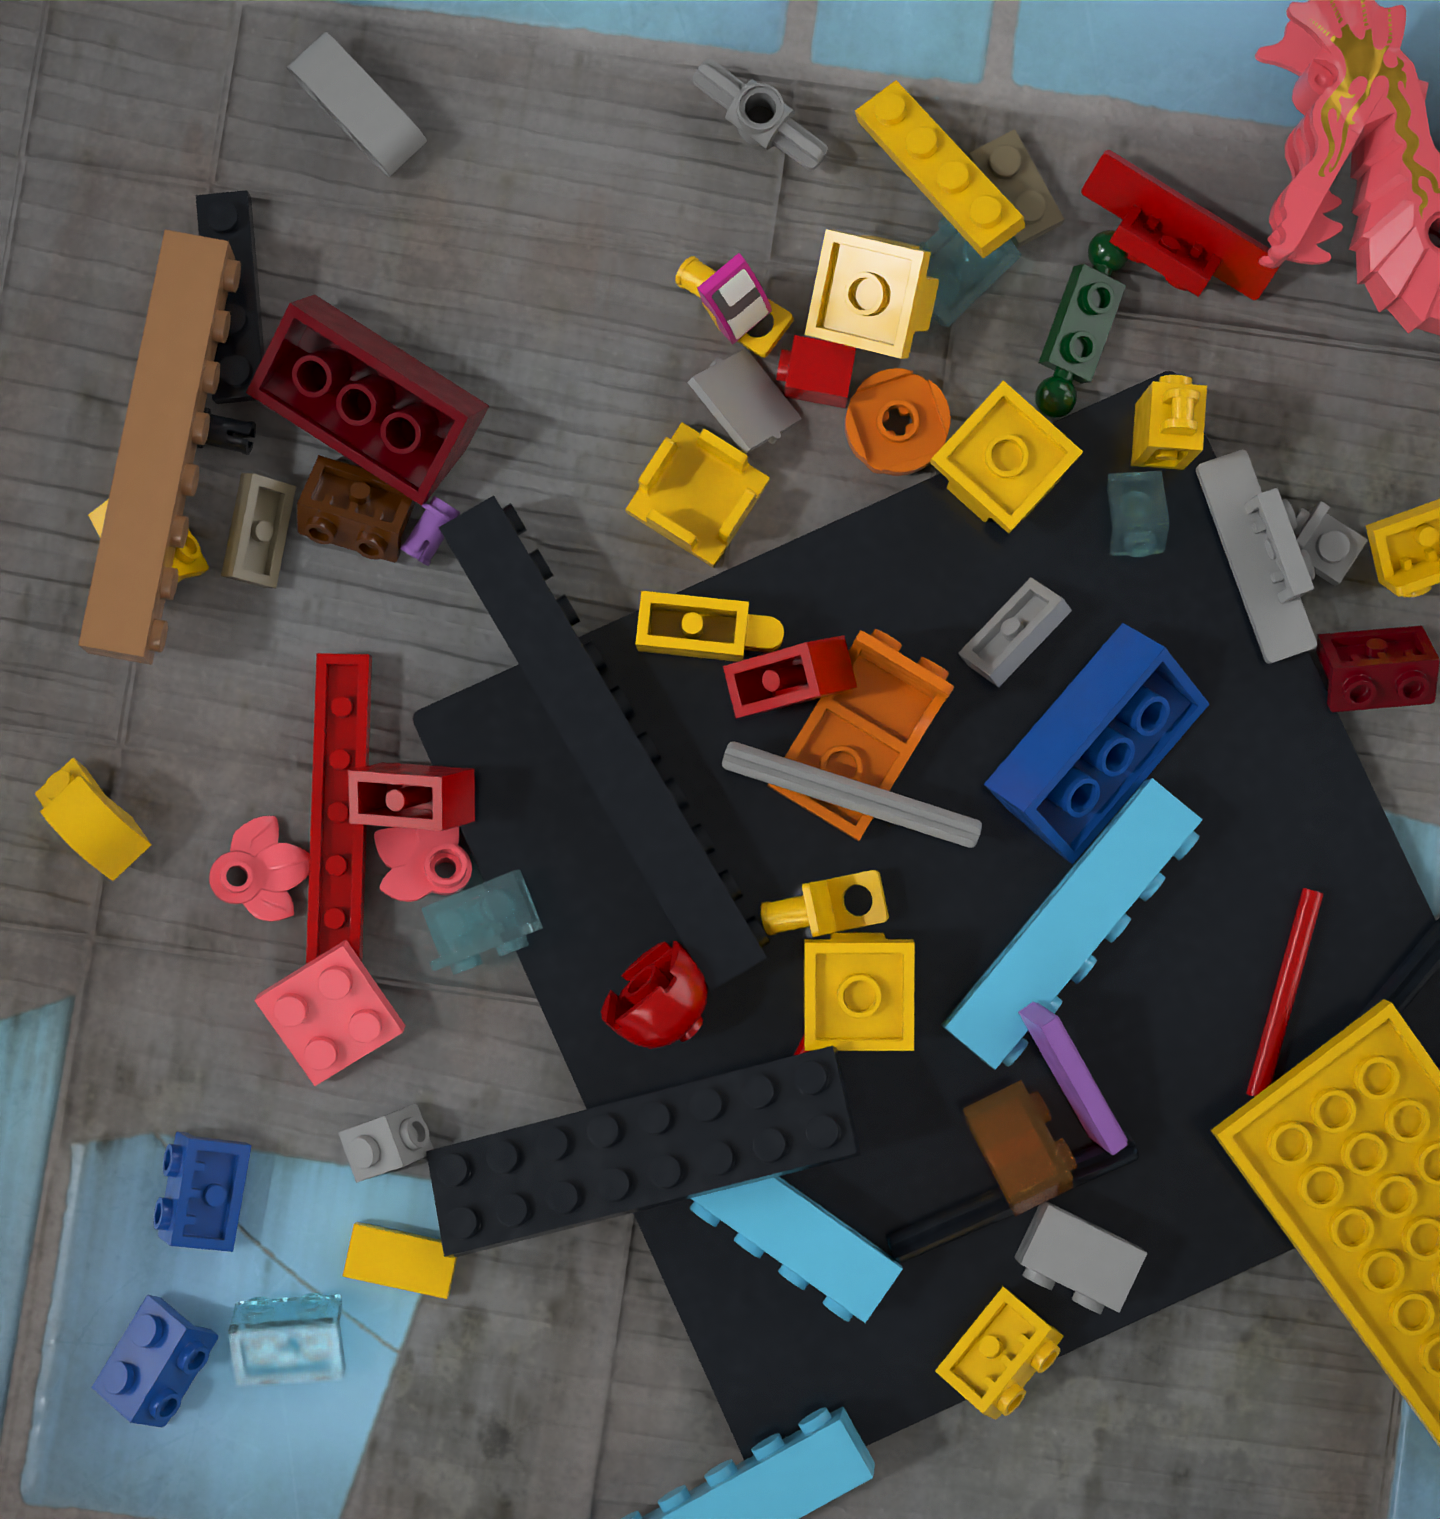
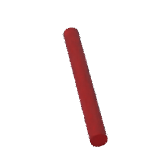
M1306 888L1302 889L1246 1091L1247 1095L1255 1097L1272 1084L1323 893Z

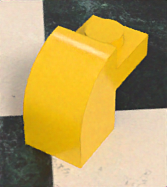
M74 757L59 771L53 773L46 783L34 793L44 807L40 812L51 827L83 859L112 881L152 845L133 817L104 794L87 768Z

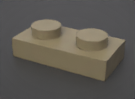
M1015 129L969 153L968 157L1024 216L1025 228L1011 238L1016 249L1063 224L1064 217Z
M241 473L223 562L222 577L263 588L277 587L296 486L254 473Z

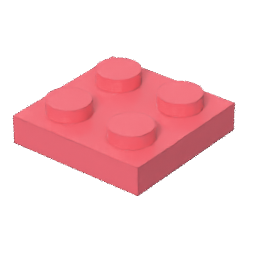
M344 940L260 992L254 1000L314 1086L402 1034L406 1026L347 940Z

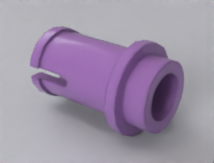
M433 496L429 504L425 503L422 505L426 510L406 542L400 547L401 550L427 566L430 565V560L444 540V536L438 527L456 518L461 513L436 496Z

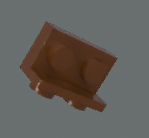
M318 455L297 502V531L299 534L307 536L319 544H334L357 551L369 559H383L395 563L401 553V537L416 502L363 468Z

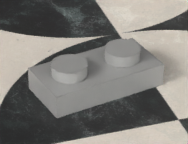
M1030 577L958 654L969 667L999 688L1072 610L1062 597Z

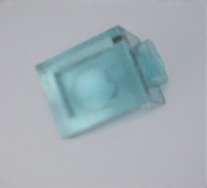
M1162 471L1108 474L1107 493L1113 527L1110 544L1112 555L1146 557L1151 554L1164 552L1170 521Z

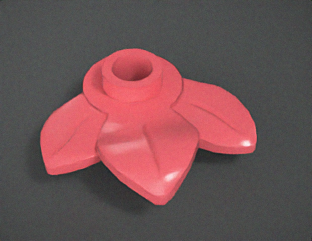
M275 816L258 817L243 824L235 831L230 852L217 858L210 869L209 884L213 893L221 901L235 905L243 904L259 920L273 922L287 919L295 913L291 896L287 891L299 885L309 875L310 853L292 844L278 843L279 825ZM232 868L242 869L247 877L246 883L238 887L232 886L227 881V872Z
M459 826L444 831L392 827L377 830L374 833L375 847L378 855L384 864L391 869L383 878L380 890L391 898L403 902H414L432 892L438 895H452L461 891L468 884L472 874V863L467 852L458 846ZM441 863H450L454 866L455 873L449 878H442L437 875L435 869Z

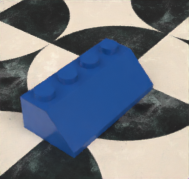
M1122 623L1046 713L1034 724L1032 729L1009 756L998 766L984 785L1009 812L1065 860L1073 864L1209 706V703L1164 646Z

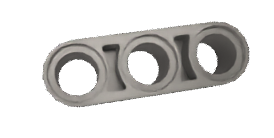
M324 32L287 66L290 74L307 94L387 177L393 175L427 143V139L415 123L327 32Z

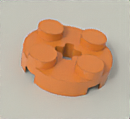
M893 368L877 372L865 379L850 399L845 417L846 438L855 456L874 473L903 476L918 472L931 464V458L945 444L951 424L947 400L936 384L929 379L928 381L925 380L922 376L912 374L913 371ZM897 409L900 416L909 415L911 417L912 423L905 427L904 435L896 436L893 430L886 431L883 423L889 420L888 411Z

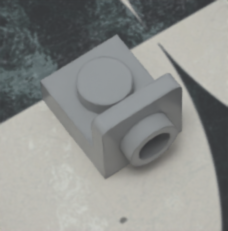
M1320 501L1309 511L1300 508L1295 515L1297 527L1293 531L1300 550L1305 549L1310 555L1315 574L1336 586L1341 583L1368 539L1327 514L1330 506Z

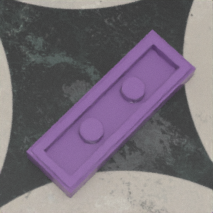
M1034 1001L1018 1012L1089 1138L1111 1155L1128 1145L1126 1141L1128 1140L1060 1018Z

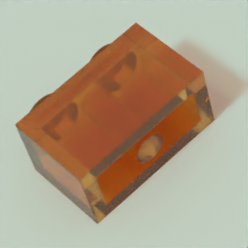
M1022 1080L963 1109L965 1122L1014 1216L1073 1188V1176L1070 1171L1077 1168L1076 1161L1064 1139L1061 1138L1054 1142L1045 1123L1052 1120L1038 1091L1029 1094Z

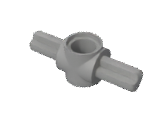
M707 59L697 68L692 79L693 84L727 109L725 119L737 127L740 136L746 142L762 146L766 150L775 145L808 171H813L824 160L828 151L827 145L793 120L795 111L783 102V98L777 89L768 84L757 83L753 79L745 84L713 59ZM763 106L771 110L774 117L766 123L759 124L752 122L746 114L754 107Z

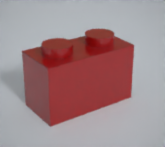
M844 635L805 642L723 666L736 718L768 712L858 688Z
M382 762L348 770L350 824L444 831L475 822V780L473 768Z

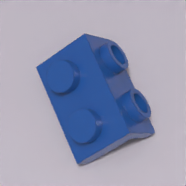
M147 1295L91 1388L130 1423L162 1428L176 1414L183 1396L198 1371L207 1363L209 1353L218 1340V1335L211 1329L194 1326L161 1297Z

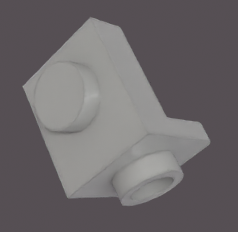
M416 1104L338 1132L356 1183L427 1157L426 1151L433 1149L428 1127Z

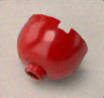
M664 941L643 953L626 969L621 976L630 982L623 988L619 996L610 990L601 1010L602 1020L628 1042L649 1049L671 1045L677 1040L685 1042L700 1029L703 1023L701 1014L706 1006L708 987L704 975L691 958L689 952L677 941H673L672 948Z

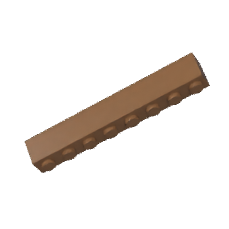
M164 230L78 644L88 654L152 665L154 653H161L164 649L168 632V622L161 620L165 599L173 600L178 584V569L172 568L176 547L184 548L189 529V518L183 516L186 496L193 497L195 495L199 481V465L193 464L197 444L205 445L209 432L210 415L204 413L208 393H216L219 383L220 363L214 362L218 342H226L230 329L231 315L229 311H224L228 291L234 293L237 291L240 280L241 263L235 260L228 241Z

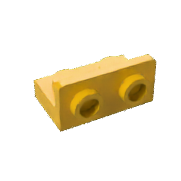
M1002 1287L935 1372L982 1414L996 1420L1001 1414L1004 1416L1011 1414L1024 1399L1026 1390L1023 1387L1036 1371L1043 1373L1056 1360L1060 1353V1348L1057 1345L1062 1340L1063 1335L1045 1322L1011 1291Z

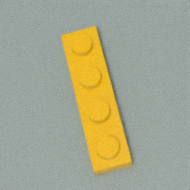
M897 80L855 110L858 123L983 259L1025 228L1024 216Z

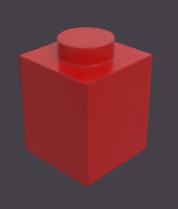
M794 335L792 350L781 349L776 380L786 382L784 396L796 400L845 408L856 348L831 341Z

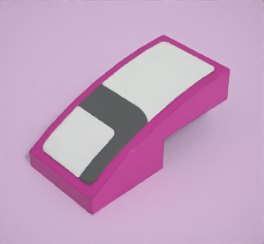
M740 253L735 255L697 287L701 301L715 316L719 330L732 345L772 312L770 302L762 286Z

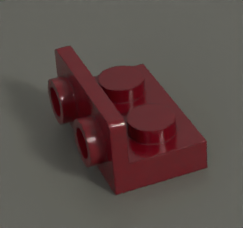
M1422 625L1317 634L1316 653L1329 679L1327 704L1331 712L1426 705L1435 702L1440 658Z

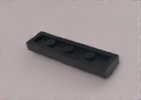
M247 190L195 195L199 236L228 241L235 260L241 263L237 291L235 293L228 291L224 311L230 312V329L226 342H218L214 362L220 363V377L216 393L212 394V400L216 404L256 401V399L246 393L264 356L251 195Z

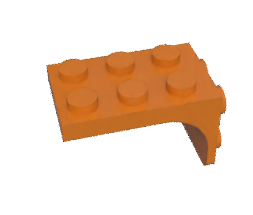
M874 629L871 635L860 630L849 649L858 688L821 697L784 758L890 791L932 720L953 691L954 686L946 681L949 673L927 658L921 657L918 663L902 655L899 653L902 644L878 629ZM768 784V787L857 841L861 839L873 819L872 816Z

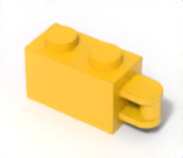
M1164 375L1159 378V382L1153 381L1135 404L1131 466L1184 470L1203 451L1207 385L1192 384L1191 377L1183 375Z
M641 591L635 644L640 652L739 662L743 661L744 650L765 653L777 650L783 642L784 628L781 622L774 617L748 614L749 602Z

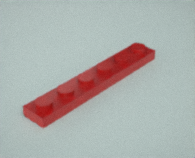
M316 653L306 964L344 940L348 941L361 962L363 958L367 825L349 823L348 770L369 766L372 656L369 654Z

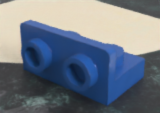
M177 1131L174 1144H168L163 1158V1174L168 1176L165 1196L158 1198L154 1209L153 1225L155 1230H159L158 1237L169 1246L233 1252L252 1145L239 1141L195 1137L187 1132Z

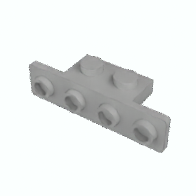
M1242 449L1199 464L1196 467V473L1265 662L1271 664L1314 649L1317 646V641L1301 596L1314 590L1312 580L1315 578V569L1310 555L1305 549L1300 550L1293 530L1296 529L1297 522L1290 502L1287 499H1281L1278 488L1262 493L1246 450Z

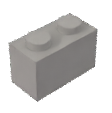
M1043 1201L1036 1210L1015 1255V1259L1026 1267L1023 1276L1049 1290H1052L1057 1282L1074 1290L1072 1300L1091 1311L1101 1314L1106 1306L1120 1313L1147 1252L1103 1228L1047 1201Z

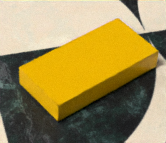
M355 1222L342 1277L447 1299L450 1294L457 1257H444L442 1241L440 1239Z

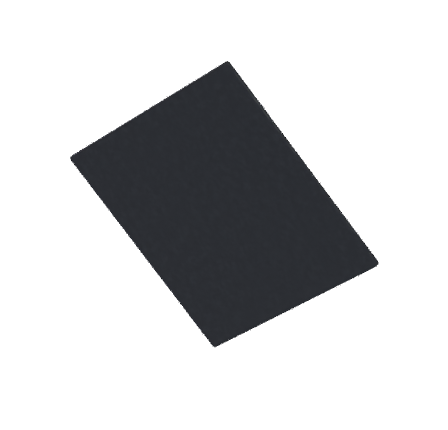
M1165 371L1052 422L1083 453L1064 473L1053 489L1024 520H1021L1010 534L992 518H989L987 522L982 521L947 489L949 480L940 473L675 593L679 595L749 602L748 614L770 616L781 622L784 628V637L781 646L777 650L805 642L844 635L849 651L860 630L871 635L874 629H878L900 642L902 647L899 653L918 663L920 658L924 657L944 668L949 673L946 681L952 684L954 689L922 736L890 792L979 820L982 823V829L975 847L968 848L873 817L861 839L857 841L768 787L769 783L726 770L722 766L726 747L733 741L785 757L820 698L768 712L736 718L723 666L736 663V661L638 651L635 643L639 610L578 637L582 645L592 639L607 665V668L599 672L606 686L611 690L619 685L635 712L626 717L636 736L646 731L661 756L660 760L653 763L663 782L673 777L686 798L688 805L680 809L690 828L700 823L715 847L716 851L707 855L717 874L726 869L731 874L743 895L742 898L735 901V904L745 920L755 915L765 932L761 919V904L763 902H775L803 895L802 884L878 870L881 876L889 919L884 923L835 933H853L854 931L858 933H884L886 939L914 940V1051H838L861 1156L780 1176L892 1257V1252L887 1243V1237L890 1234L1097 1144L1087 1135L1029 1031L1023 1036L1029 1043L1021 1055L1009 1067L1001 1062L995 1070L941 1026L1084 854L1083 852L1073 864L1065 860L1009 812L984 783L1122 623L1164 646L1209 703V706L1145 779L1153 778L1202 819L1194 830L1200 836L1199 839L1181 860H1177L1174 856L1171 857L1160 871L1166 877L1165 880L1147 901L1144 902L1138 897L1127 910L1126 914L1131 918V921L1123 932L1112 943L1104 938L1091 955L1097 959V962L1089 973L1078 984L1070 979L1057 995L1063 1002L1055 1012V1015L1060 1018L1122 1131L1130 1134L1138 1149L1139 1158L1137 1161L1045 1201L1103 1228L1147 1252L1120 1313L1105 1306L1102 1313L1098 1314L1072 1300L1074 1290L1057 1282L1053 1289L1049 1290L1023 1276L1026 1267L1015 1259V1255L1040 1203L904 1263H900L903 1270L866 1323L854 1315L849 1322L837 1316L822 1303L826 1298L824 1293L810 1283L805 1290L795 1286L778 1272L782 1263L766 1252L759 1259L746 1251L734 1241L738 1232L720 1220L717 1226L714 1227L690 1210V1206L694 1202L692 1199L634 1212L633 1214L744 1460L753 1456L751 1449L762 1440L777 1433L780 1434L782 1439L790 1436L801 1429L798 1424L802 1419L824 1407L831 1413L843 1406L865 1446H868L967 1400L936 1373L935 1370L1002 1287L1011 1291L1045 1322L1063 1335L1062 1340L1057 1345L1060 1348L1058 1355L1060 1357L1294 1249V1245L1211 1130L1254 1098V1096L1247 1095L1246 1091L1302 889L1314 890L1324 895L1272 1083L1353 1023L1436 922L1338 713L1331 712L1328 707V692L1309 652L1306 651L1271 664L1266 663L1196 473V467L1199 464L1217 458L1205 432L1203 451L1184 470L1131 466L1135 404L1153 381L1159 382V378L1164 375H1177L1173 371ZM1031 577L1062 597L1072 611L998 688L969 667L958 653ZM744 650L743 660L767 653ZM518 664L414 713V726L432 766L474 769L475 822L461 825L460 828L586 1109L794 1056L804 1035V939H830V934L813 937L810 927L778 932L770 936L765 932L771 942L762 948L767 956L766 959L712 991L707 985V1002L701 1014L703 1023L693 1037L685 1042L677 1040L671 1045L653 1049L628 1042L602 1020L601 1010L608 993L612 990L619 996L623 988L630 982L626 981L621 975L643 953L658 943L665 941L672 948L673 941H677L685 949L686 947L520 665ZM861 885L851 886L844 895L846 909L856 916L866 914L872 906L870 891ZM1440 968L1401 1014L1438 1068L1440 1067Z

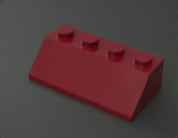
M315 294L289 303L246 391L254 399L421 506L427 502L466 451L489 408L488 404Z

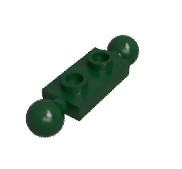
M1113 230L1102 231L1096 234L1090 241L1088 258L1093 265L1092 268L1085 264L1073 266L1038 362L1054 370L1053 376L1044 379L1035 392V402L1038 409L1048 417H1064L1073 410L1077 401V392L1072 384L1073 380L1079 383L1092 382L1125 291V284L1111 278L1112 272L1121 269L1128 261V253L1109 242L1115 233Z

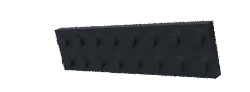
M833 1045L426 1151L444 1257L455 1258L861 1156L838 1049Z

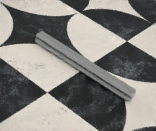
M735 741L730 742L725 750L722 766L726 770L968 848L975 847L978 842L982 823L977 819Z

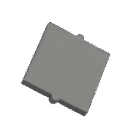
M747 348L724 360L716 358L708 369L696 374L687 382L745 454L767 441L774 444L781 437V433L793 427L802 419Z

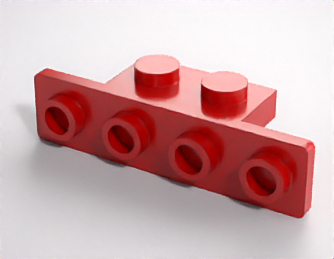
M1111 150L1104 151L1081 189L1083 196L1122 219L1109 242L1128 253L1127 258L1131 261L1144 263L1162 274L1170 285L1179 290L1189 291L1199 297L1213 275L1248 298L1257 300L1280 268L1279 266L1272 269L1259 264L1258 261L1262 256H1268L1270 248Z

